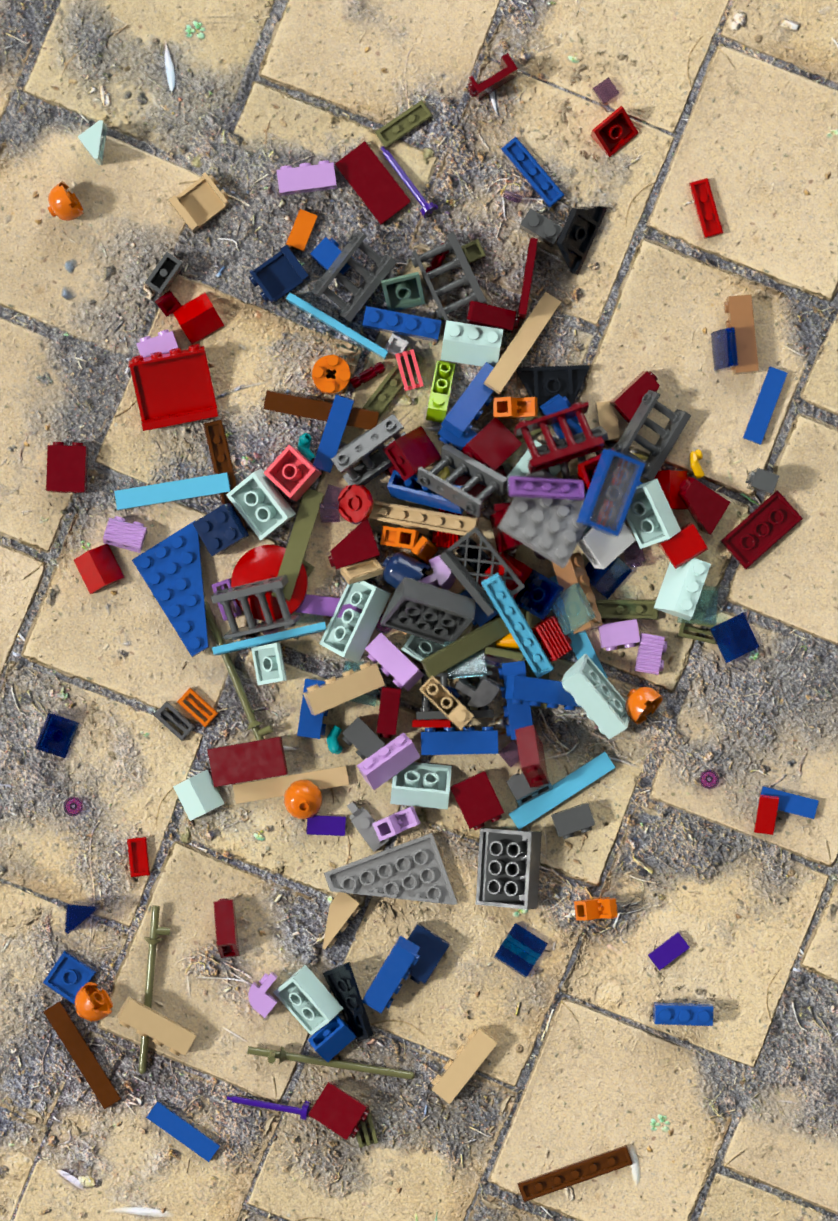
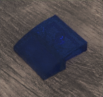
M735 327L712 332L714 371H722L726 368L738 366Z
M744 613L709 628L725 663L759 648V644Z
M515 923L495 953L494 958L526 978L548 943Z

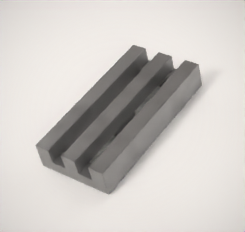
M168 701L154 714L181 741L195 728ZM168 707L189 728L186 729L184 726H182L173 716H171L165 710V708ZM163 713L165 716H167L177 727H179L184 732V734L181 735L165 719H163L160 716V714Z

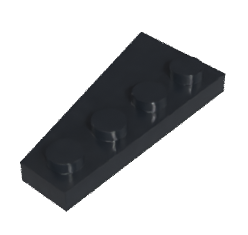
M350 962L324 972L323 975L335 999L343 1007L342 1012L355 1034L357 1042L374 1035Z

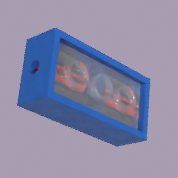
M603 449L576 522L609 536L619 537L645 463L614 450Z

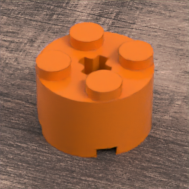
M327 355L315 363L312 370V379L320 392L327 395L340 394L349 386L351 380L350 368L341 357ZM329 371L332 373L336 372L335 379L327 378Z

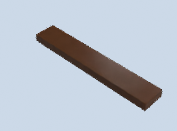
M266 390L263 409L327 422L333 402ZM352 407L347 426L372 430L378 424L380 412Z
M221 419L204 423L214 473H228L230 490L237 486L223 421ZM229 492L219 494L222 505L226 503L232 504L226 496ZM232 504L238 517L240 518L245 529L247 530L245 519L242 517V515L239 513L236 507Z
M61 1001L43 1011L103 1108L106 1109L121 1099L119 1093Z
M624 1145L518 1182L517 1184L523 1201L526 1202L632 1165L633 1163L627 1146Z

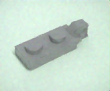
M354 801L347 805L352 813L349 816L351 822L373 852L389 841L388 838L379 841L372 824L376 821L367 809L365 810L364 807L359 809Z

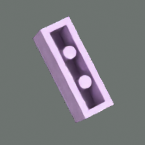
M329 160L319 161L318 165L303 163L299 164V167L296 168L288 165L280 167V170H276L280 196L337 188L334 163H330Z
M382 633L365 648L370 653L367 657L375 664L379 662L382 665L380 670L387 676L391 674L395 678L393 682L400 689L404 687L409 691L424 675Z
M403 732L358 764L357 767L364 780L375 790L419 759L420 755L413 742Z

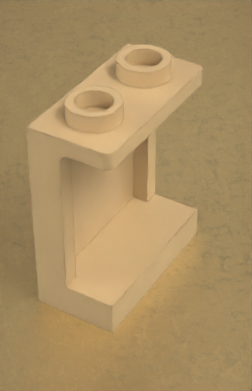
M206 172L178 196L174 195L169 199L171 205L193 233L229 206L227 201L229 196L223 189L220 191L216 187V184H218L212 174L208 176Z

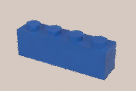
M366 306L362 325L363 328L438 342L442 321Z
M487 362L441 424L442 427L459 439L463 433L465 435L469 433L473 427L471 422L474 419L477 421L484 412L481 410L484 405L488 407L494 398L492 396L494 391L484 385L485 380L494 368Z
M393 470L387 485L391 497L463 514V508L418 483L417 475H413L404 481L398 471Z
M525 661L502 663V667L498 668L499 679H503L504 687H501L502 698H505L507 676L527 677ZM506 699L507 706H503L504 717H508L509 725H505L506 734L511 736V740H516L515 729L533 725L531 706L526 701H523L522 705L512 704V700Z
M507 676L505 699L512 700V704L523 705V701L529 702V706L541 707L542 703L547 704V708L558 709L559 705L564 706V710L575 711L576 707H581L577 705L570 692L564 689L562 681Z
M444 727V731H436V728H425V732H421V755L498 754V730H494V727H482V731H475V727H463V731H455V727Z
M400 936L362 999L363 1003L379 1013H382L385 1007L389 1009L394 1000L391 996L393 993L398 994L403 985L400 981L407 979L411 972L409 969L410 965H415L420 955L417 953L420 947Z

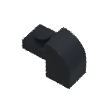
M471 537L469 538V545H477ZM459 547L456 552L465 558L466 547ZM468 548L467 558L478 559L479 549ZM482 550L481 559L491 560V558ZM467 561V564L477 572L478 562ZM480 562L479 573H483L491 564Z

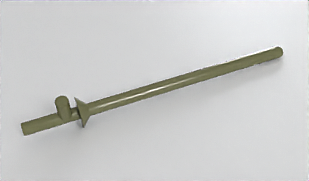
M205 601L206 619L217 646L224 645V640L210 606ZM229 653L222 654L226 668L249 721L247 730L252 729L256 740H263V736L272 733L273 728L269 725L260 729L259 726L264 723L256 720Z
M152 905L150 937H144L149 943L144 1005L150 1008L152 1007L156 947L163 940L162 938H157V935L170 934V928L158 927L160 906ZM148 1035L146 1038L141 1036L138 1070L140 1074L146 1072Z
M248 1046L247 1054L268 1057V1062L271 1064L277 1058L279 1059V1064L284 1060L410 1080L415 1077V1074L410 1071L333 1059L327 1063L320 1057L286 1052L282 1046L281 1051Z

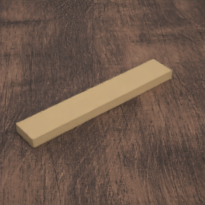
M545 291L485 380L484 385L498 394L502 392L561 304V301Z
M373 500V509L368 517L371 520L461 536L467 534L475 526L478 528L479 522L477 518ZM476 533L472 534L470 537L476 538Z
M341 766L233 785L235 803L239 804L284 796L290 784L298 780H309L318 786L320 790L349 785L347 767Z

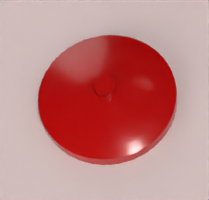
M262 545L249 550L239 559L233 570L231 587L277 577L286 548L277 545ZM303 563L291 600L286 601L290 615L299 609L307 594L308 576ZM266 591L265 596L273 620L283 618L278 600L272 596L273 591ZM255 594L249 595L247 599L253 617L257 620L265 621L258 597ZM236 598V603L243 610L240 600Z

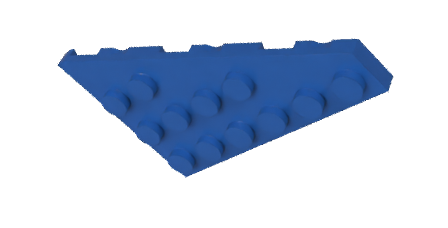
M195 521L132 560L192 657L209 648L199 534L193 525Z

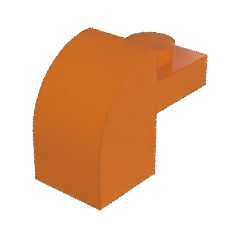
M537 397L493 398L494 417L505 419L538 417Z
M383 526L380 545L412 550L418 542L419 531Z
M601 897L574 901L577 921L618 917L615 898Z

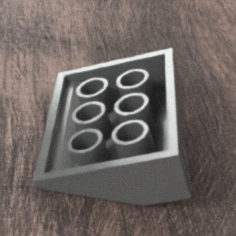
M405 577L397 586L380 621V625L439 644L449 645L456 641L474 620L476 601L465 595L456 594L449 590Z
M480 828L476 905L526 910L537 909L542 832Z

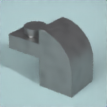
M485 675L477 688L459 678L455 686L460 695L470 697L467 704L472 707L488 705L495 698L501 687L500 684Z

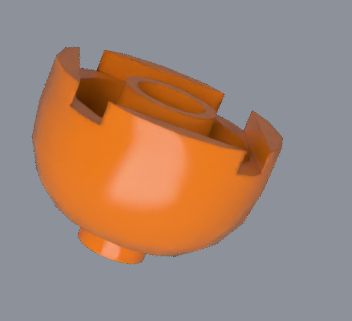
M62 181L49 193L48 202L50 206L48 210L53 217L58 216L61 220L71 221L84 214L82 212L83 207L74 192L67 191L70 187Z
M640 687L637 690L633 688L626 696L628 699L625 704V710L631 720L638 725L647 720L645 716L650 712L653 714L657 710L663 699L651 687Z
M298 780L290 784V787L286 789L284 804L291 816L297 819L312 818L322 806V793L320 788L311 781Z
M88 982L76 994V1011L81 1018L88 1021H100L112 1013L110 1009L113 1007V1003L104 989L100 991L96 988L98 986L96 983Z

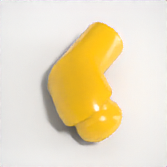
M699 449L690 453V467L696 479H700L705 475L698 461L703 458V454Z

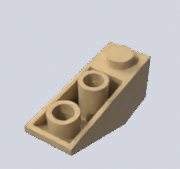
M433 676L419 689L460 730L474 717Z
M339 892L330 903L323 942L324 950L327 946L330 948L337 940L336 934L339 931L343 932L349 925L346 922L349 917H355L361 909L358 906L360 901L349 893Z

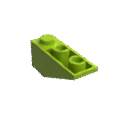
M436 361L426 420L442 423L445 419L455 363Z

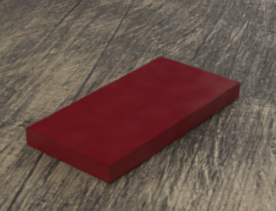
M365 141L335 163L336 168L380 225L411 203L410 199Z
M531 238L528 245L518 311L519 319L524 320L528 307L538 242L537 238Z
M777 490L720 542L746 570L803 518Z
M281 736L207 749L214 787L288 774Z

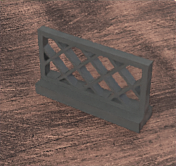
M477 526L439 556L487 616L491 615L496 608L485 592L484 587H481L478 581L479 576L491 577L495 575L493 574L494 564L502 565L505 568L504 576L500 575L504 579L505 585L506 579L515 580L519 585L514 590H509L512 596L525 587ZM476 533L479 536L480 546L469 545V537L472 534ZM457 546L466 547L465 558L457 557L452 550ZM468 548L479 549L478 559L467 558ZM482 549L490 550L493 553L492 561L481 559ZM467 561L478 562L477 572H469L467 570ZM480 562L491 564V574L479 573Z

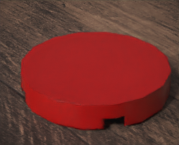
M348 485L338 496L339 512L348 522H362L370 516L373 509V499L369 490L363 485Z

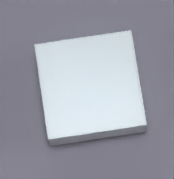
M393 333L384 349L395 356L397 353L404 352L410 342Z

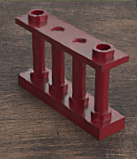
M578 402L570 408L531 421L524 420L515 426L514 435L523 434L532 456L528 463L530 474L603 450L604 440L602 436L597 438L593 436L584 415L588 411V402L583 404ZM577 416L586 438L585 442L579 444L575 442L566 419ZM559 422L568 444L567 448L561 450L556 447L548 425ZM541 428L550 450L549 454L543 456L538 453L530 431Z

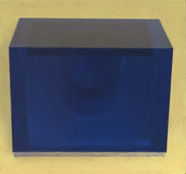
M619 557L605 569H595L591 562L585 566L586 573L590 579V585L606 599L613 594L632 572Z
M532 570L524 583L525 587L519 591L514 600L519 607L544 621L563 592L564 587Z
M49 712L35 749L66 758L79 722L57 713Z
M77 901L69 902L66 909L65 933L69 934L101 907L100 904Z

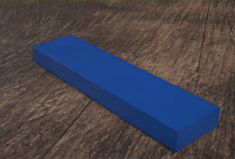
M517 137L501 148L502 152L549 208L565 196Z
M771 366L768 368L743 439L761 445L788 374L787 372Z
M338 394L335 395L313 463L317 469L331 473L334 464L331 459L337 455L355 400Z
M157 1101L146 1117L208 1162L220 1147L218 1143L159 1101Z

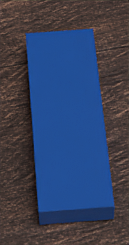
M762 786L761 795L779 797L777 810L811 819L815 818L818 800Z

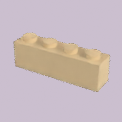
M369 661L359 665L360 669L356 671L349 669L343 672L342 677L336 679L334 676L324 680L325 684L318 686V684L307 687V691L303 695L311 714L317 715L384 686L385 683L377 664H371Z
M130 996L127 997L117 1014V1018L120 1020L119 1024L128 1029L130 1026L137 1029L136 1033L142 1037L150 1036L153 1038L152 1041L161 1047L163 1045L170 1047L169 1051L177 1056L180 1053L185 1056L197 1036L192 1030Z
M480 1027L477 1030L473 1029L469 1033L467 1043L465 1045L461 1044L455 1051L456 1057L453 1060L449 1059L443 1067L445 1071L441 1076L437 1074L431 1082L433 1084L431 1090L449 1104L498 1044L493 1037Z

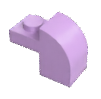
M440 555L429 560L434 573L420 579V582L449 590L454 584L456 577L441 560Z
M411 806L372 824L379 841H382L419 825L420 821L414 807Z
M273 972L269 975L264 974L259 981L261 986L253 982L248 995L252 1008L264 1018L278 1002L266 992L278 977Z

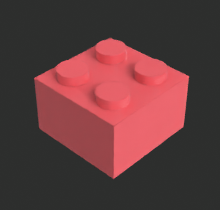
M288 445L264 472L277 487L296 502L322 474L291 445Z

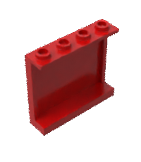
M195 344L189 346V349L181 350V348L169 350L170 353L162 354V352H155L150 354V357L143 358L140 355L132 357V360L129 361L128 366L132 375L143 431L218 416V408L204 346Z

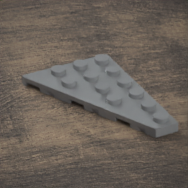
M432 833L324 873L329 890L333 892L450 905L458 904Z

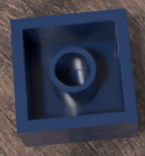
M231 503L223 504L193 523L211 557L222 553L249 536Z

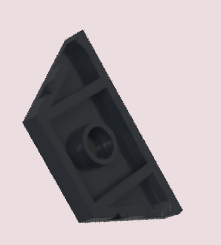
M589 206L571 209L557 240V245L572 274H579L607 211V207Z
M590 365L521 367L516 369V373L529 397H537L538 406H541L558 394L562 397L566 396L570 404L573 405Z

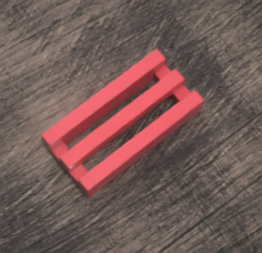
M414 349L395 354L405 391L424 387ZM411 354L419 384H415L407 355ZM404 356L412 386L407 385L400 357Z

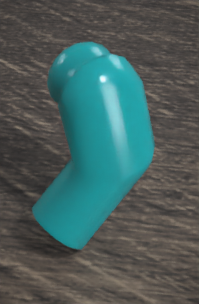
M304 433L299 437L298 451L311 462L315 458V455L310 450L312 437L310 434Z
M336 725L333 726L326 741L331 753L340 754L343 747L339 744L337 738L342 729Z

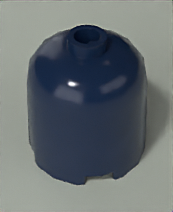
M404 551L397 552L392 557L388 556L382 565L385 567L383 571L384 580L395 589L405 577L420 581V579L428 576L425 574L426 571L431 570V566Z

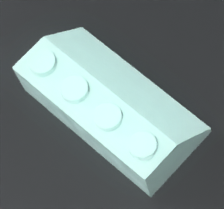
M364 580L350 585L347 584L319 644L346 659L359 663L391 593ZM351 604L363 610L362 613H359L352 609H346L342 614V618L337 617L343 605Z
M584 654L564 674L561 683L564 689L574 697L577 705L586 711L588 718L596 723L599 731L606 735L608 739H611L628 727L630 717L625 710L626 701L590 657Z

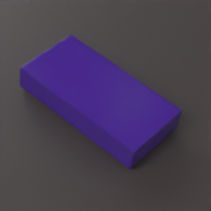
M315 815L312 818H308L307 834L345 836L346 817Z
M677 932L650 952L648 956L660 971L690 947L679 932Z

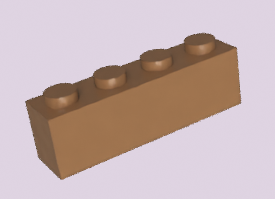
M752 295L728 296L727 302H724V312L728 313L729 320L726 321V332H730V340H727L728 351L732 352V359H729L730 370H733L734 375L757 373L759 368Z
M580 552L572 553L564 568L552 562L574 634L587 632L602 626L601 614L598 611L590 579L586 573L584 560Z

